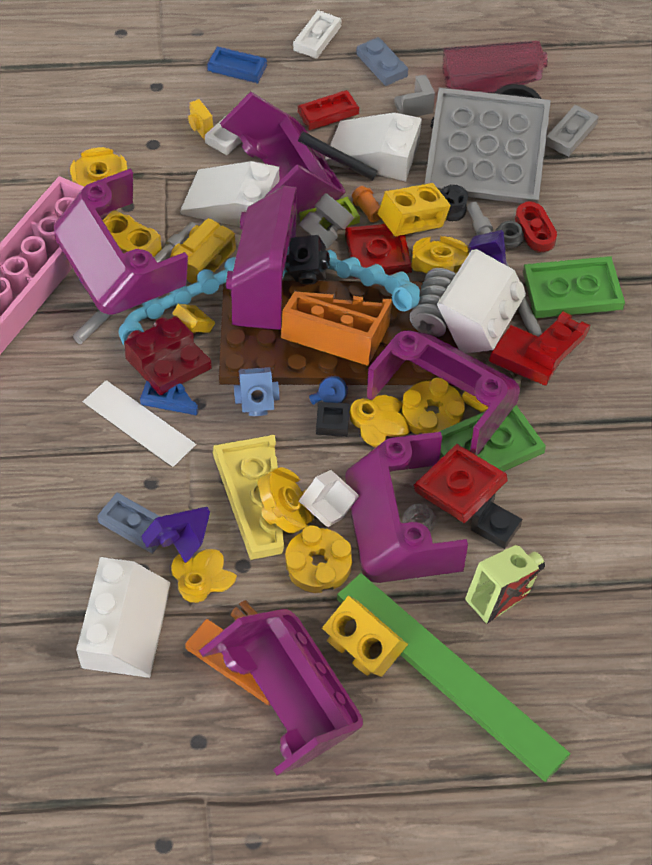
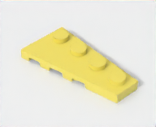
M275 435L219 444L213 447L212 453L250 560L282 554L284 548L283 530L276 523L272 525L267 523L262 515V507L264 505L257 484L260 477L278 468L277 457L275 456Z

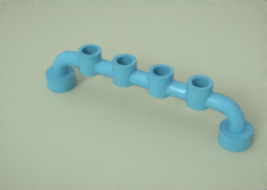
M326 250L330 256L329 269L336 271L339 277L343 279L351 276L358 278L365 286L374 284L384 286L387 292L392 294L393 304L400 311H408L418 305L420 289L416 284L410 282L406 273L398 272L393 275H387L379 264L364 268L361 267L359 260L355 257L341 261L337 259L334 251Z
M236 257L229 258L224 264L225 270L214 274L209 269L202 270L197 275L198 282L176 289L160 299L157 297L142 303V307L131 312L118 330L123 345L124 341L127 340V337L133 331L140 330L144 332L139 321L148 317L150 319H157L162 316L165 309L177 304L188 305L192 297L203 292L205 294L215 293L219 285L226 283L227 272L233 271Z

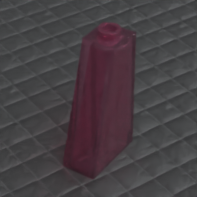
M540 40L445 47L442 71L446 88L494 94L497 89L505 85H524L541 80L543 68L547 67L548 58L546 51H542Z

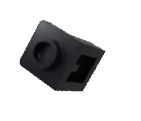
M494 494L472 516L471 531L505 549L521 527L522 518L495 504L496 494Z

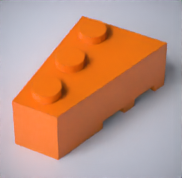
M294 291L282 311V339L369 365L389 327L392 299L383 298L382 303L363 302V297L353 296V301L333 299L334 294Z

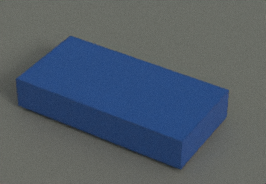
M216 47L207 63V68L210 72L254 83L260 81L267 67L266 58L221 47Z

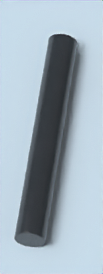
M304 131L301 132L297 140L298 142L372 181L374 180L378 170Z

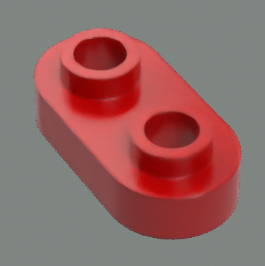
M535 202L520 204L516 210L515 222L521 226L528 246L537 252H547L553 249L557 239V231L544 208Z

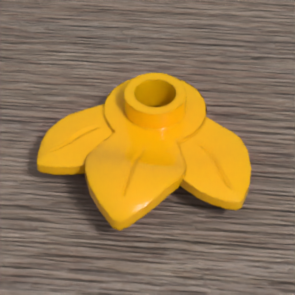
M378 395L373 400L357 399L350 407L351 422L357 428H360L363 440L375 448L385 441L386 436L402 437L407 436L409 433L407 421L398 413L403 403L393 396Z
M216 549L200 551L186 563L181 555L178 554L171 566L172 575L178 580L179 592L186 601L192 603L204 601L210 592L228 590L237 579V575L233 572L222 570L224 557Z

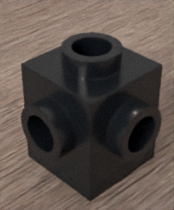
M319 235L290 238L289 254L286 257L285 267L286 271L293 276L296 282L310 285L319 280H326V269L330 268V256Z

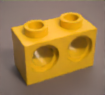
M434 183L385 191L377 214L394 236H400L443 227L451 205Z
M114 210L102 220L123 253L134 249H143L155 257L162 250L160 235L154 229L147 228L136 222L131 216Z
M347 596L322 627L330 635L327 639L328 643L342 654L347 650L355 657L352 664L367 676L372 672L382 677L408 646L401 637L371 611L350 596ZM354 619L356 621V630L351 636L346 637L344 632L345 625L348 621ZM380 641L382 652L379 657L371 659L369 654L370 647L373 643Z

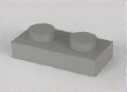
M574 105L546 136L545 145L569 157L597 125L599 116Z

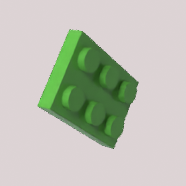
M611 256L524 264L523 275L535 318L559 316L563 311L570 315L616 311L623 310L625 300Z
M515 405L477 456L504 472L544 454L546 445L518 406ZM486 411L439 431L442 433L440 459L456 444L470 451L474 426Z

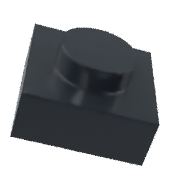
M318 402L316 435L348 437L350 403Z

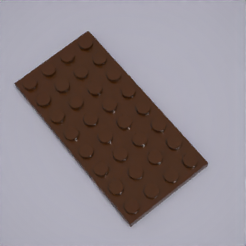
M282 281V311L294 291L334 294L333 299L353 301V296L363 297V302L382 303L383 298L392 299V294L387 292L384 286L378 284L365 286L361 281H317L310 285L301 284L296 281ZM410 281V282L416 284V285L419 287V289L421 290V286H422V284H423L424 281ZM223 283L219 385H240L239 370L270 367L272 382L278 381V385H320L322 380L329 376L340 377L345 381L346 385H368V368L391 340L402 331L419 332L410 321V313L413 308L408 311H400L392 301L389 327L369 365H364L282 339L281 330L232 325L231 290L226 289V283ZM446 326L444 335L436 338L459 350L448 326ZM405 360L386 385H416L417 383L432 381L434 378L440 377L409 360Z

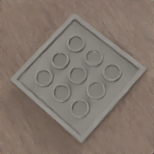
M439 87L425 184L434 183L439 191L448 185H459L465 188L468 192V197L514 203H538L551 100Z

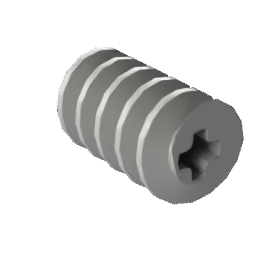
M434 268L426 274L425 281L420 290L419 303L410 313V321L417 331L434 337L443 336L446 332L447 324L437 303L456 274L444 268Z

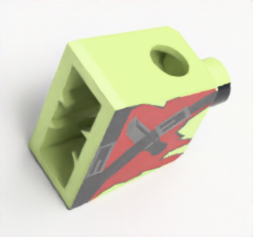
M514 545L481 561L478 564L465 600L488 624L530 593L538 572L545 568L544 559L537 552L527 554L520 546Z

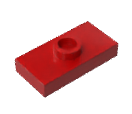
M345 90L298 105V114L310 131L359 115V106L350 92Z

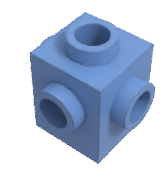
M270 367L239 370L240 385H234L235 404H241L242 412H249V416H263L268 414L267 410H274V401L280 400L278 381L272 382ZM255 390L261 391L259 395L252 394Z

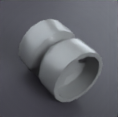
M325 193L315 204V213L309 212L299 225L310 235H319L326 249H328L338 238L337 231L344 230L354 217L336 200ZM323 217L331 223L327 229H324L319 224Z

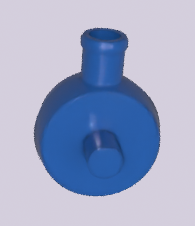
M329 376L322 380L318 392L309 395V398L313 405L320 401L342 403L347 397L348 388L345 381L340 377Z

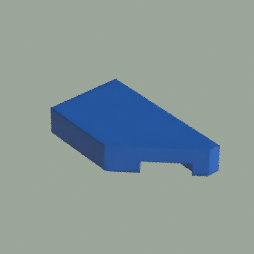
M146 380L140 397L141 405L192 415L198 414L197 404L191 400L182 384L179 383L169 389L168 392L159 395Z

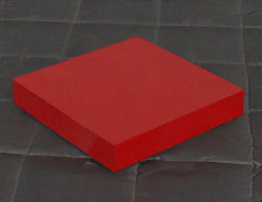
M386 224L345 228L349 258H357L361 267L367 268L379 264L387 275H393L398 272L412 273V263L405 235L394 236Z
M513 325L509 326L489 358L491 363L544 386H547L559 366L558 364L553 370H550L525 357L528 346L538 336Z
M456 444L413 486L417 494L462 523H465L508 479L505 472Z

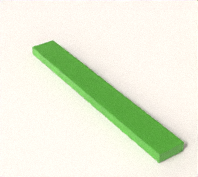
M362 573L337 594V600L341 604L347 596L358 600L401 637L408 646L400 656L545 783L569 759L571 754Z

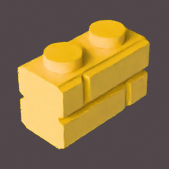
M207 218L200 226L195 225L191 229L188 238L182 244L178 243L174 246L170 257L184 252L187 254V280L194 284L198 282L197 275L200 271L209 269L214 273L236 250L235 234L227 227L220 226L219 223Z

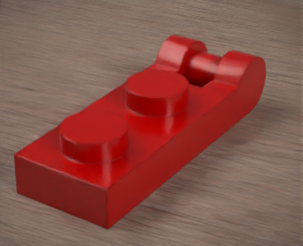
M563 311L558 319L528 346L525 357L553 370L585 339L590 330V325L583 321L579 323L571 319L572 316Z

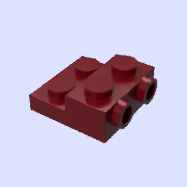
M177 316L170 319L162 317L154 323L152 328L144 332L135 330L124 341L126 359L151 384L152 388L159 395L168 392L169 389L179 383L183 384L212 369L211 359L194 343L193 332Z

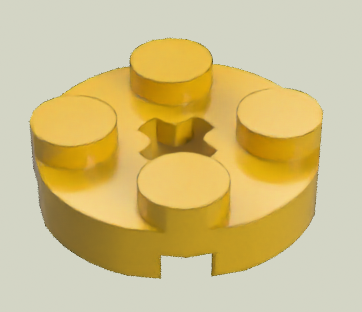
M104 147L85 150L81 153V158L76 163L74 159L70 166L72 182L83 187L128 170L127 162L121 154L119 157L113 154L112 149ZM97 170H102L103 174H96Z
M440 236V241L431 242V237H425L415 242L411 266L417 272L427 274L428 271L434 268H444L456 274L469 255L468 246L464 242L451 237Z
M434 378L432 381L417 383L403 395L402 416L407 421L409 430L416 435L439 432L461 422L464 417L465 403L463 397L442 378ZM428 406H437L439 413L427 412L426 409H428Z
M279 467L260 477L257 481L264 505L262 507V515L267 523L271 525L276 523L282 530L294 534L307 527V524L312 522L314 515L299 502L306 491H301L296 483L300 481V478L291 470Z
M314 525L305 527L302 533L297 534L290 541L285 552L286 569L289 572L291 581L300 589L311 593H323V589L333 587L334 590L340 587L348 579L352 569L350 543L335 531L319 528ZM322 555L327 562H320L316 566L313 565L312 557Z

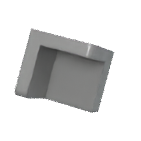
M426 74L415 77L414 93L394 98L395 106L400 114L417 117L433 113L435 92Z

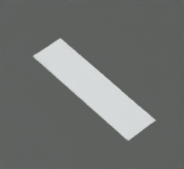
M107 380L82 401L172 467L197 445Z

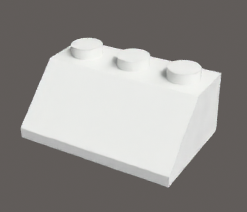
M475 249L471 250L438 301L437 306L460 351L463 353L490 351L495 348L526 294L524 285L519 281L514 269Z
M100 557L76 649L81 668L150 678L171 583L134 561Z

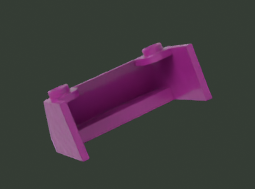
M250 91L220 122L221 127L240 137L243 142L241 147L250 157L257 156L265 164L279 167V182L265 196L283 186L297 187V215L315 208V204L325 193L334 200H338L345 194L344 187L323 155L297 141L302 131L308 133L306 129L295 118Z
M131 168L86 185L54 225L55 240L98 310L109 315L120 313L186 286L188 256L185 252L158 263L150 252L143 249H134L123 253L100 215L133 203V171Z
M283 186L248 206L247 212H241L240 230H242L234 269L227 272L226 289H230L232 295V325L281 330L282 277L290 238L296 237L297 187Z
M402 331L398 333L368 368L367 398L370 400L377 396L405 360H409L475 396L479 402L488 406L489 408L473 429L470 452L475 455L480 453L517 404L520 394L519 385L512 378L430 334L415 331Z
M441 432L389 438L353 464L346 472L345 483L358 494V499L350 508L361 569L363 575L371 582L383 583L464 572L468 549L467 539L433 543L431 533L425 525L418 522L401 523L390 475L392 471L434 466L440 459Z
M288 609L239 617L199 650L202 657L222 653L224 663L231 671L240 674L251 673L283 723L287 732L280 738V751L286 760L273 769L276 776L305 765L354 734L363 726V719L357 707L299 618Z

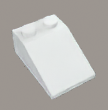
M394 112L343 120L339 122L330 146L378 170V176L406 181L420 143L422 118ZM327 156L325 157L329 165L347 168Z
M249 161L199 169L180 212L182 215L205 220L210 218L215 222L240 227L241 212H247L248 206L262 199L279 182V167Z

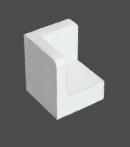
M329 470L314 478L299 502L325 526L329 527L344 518L358 499V494L332 470Z

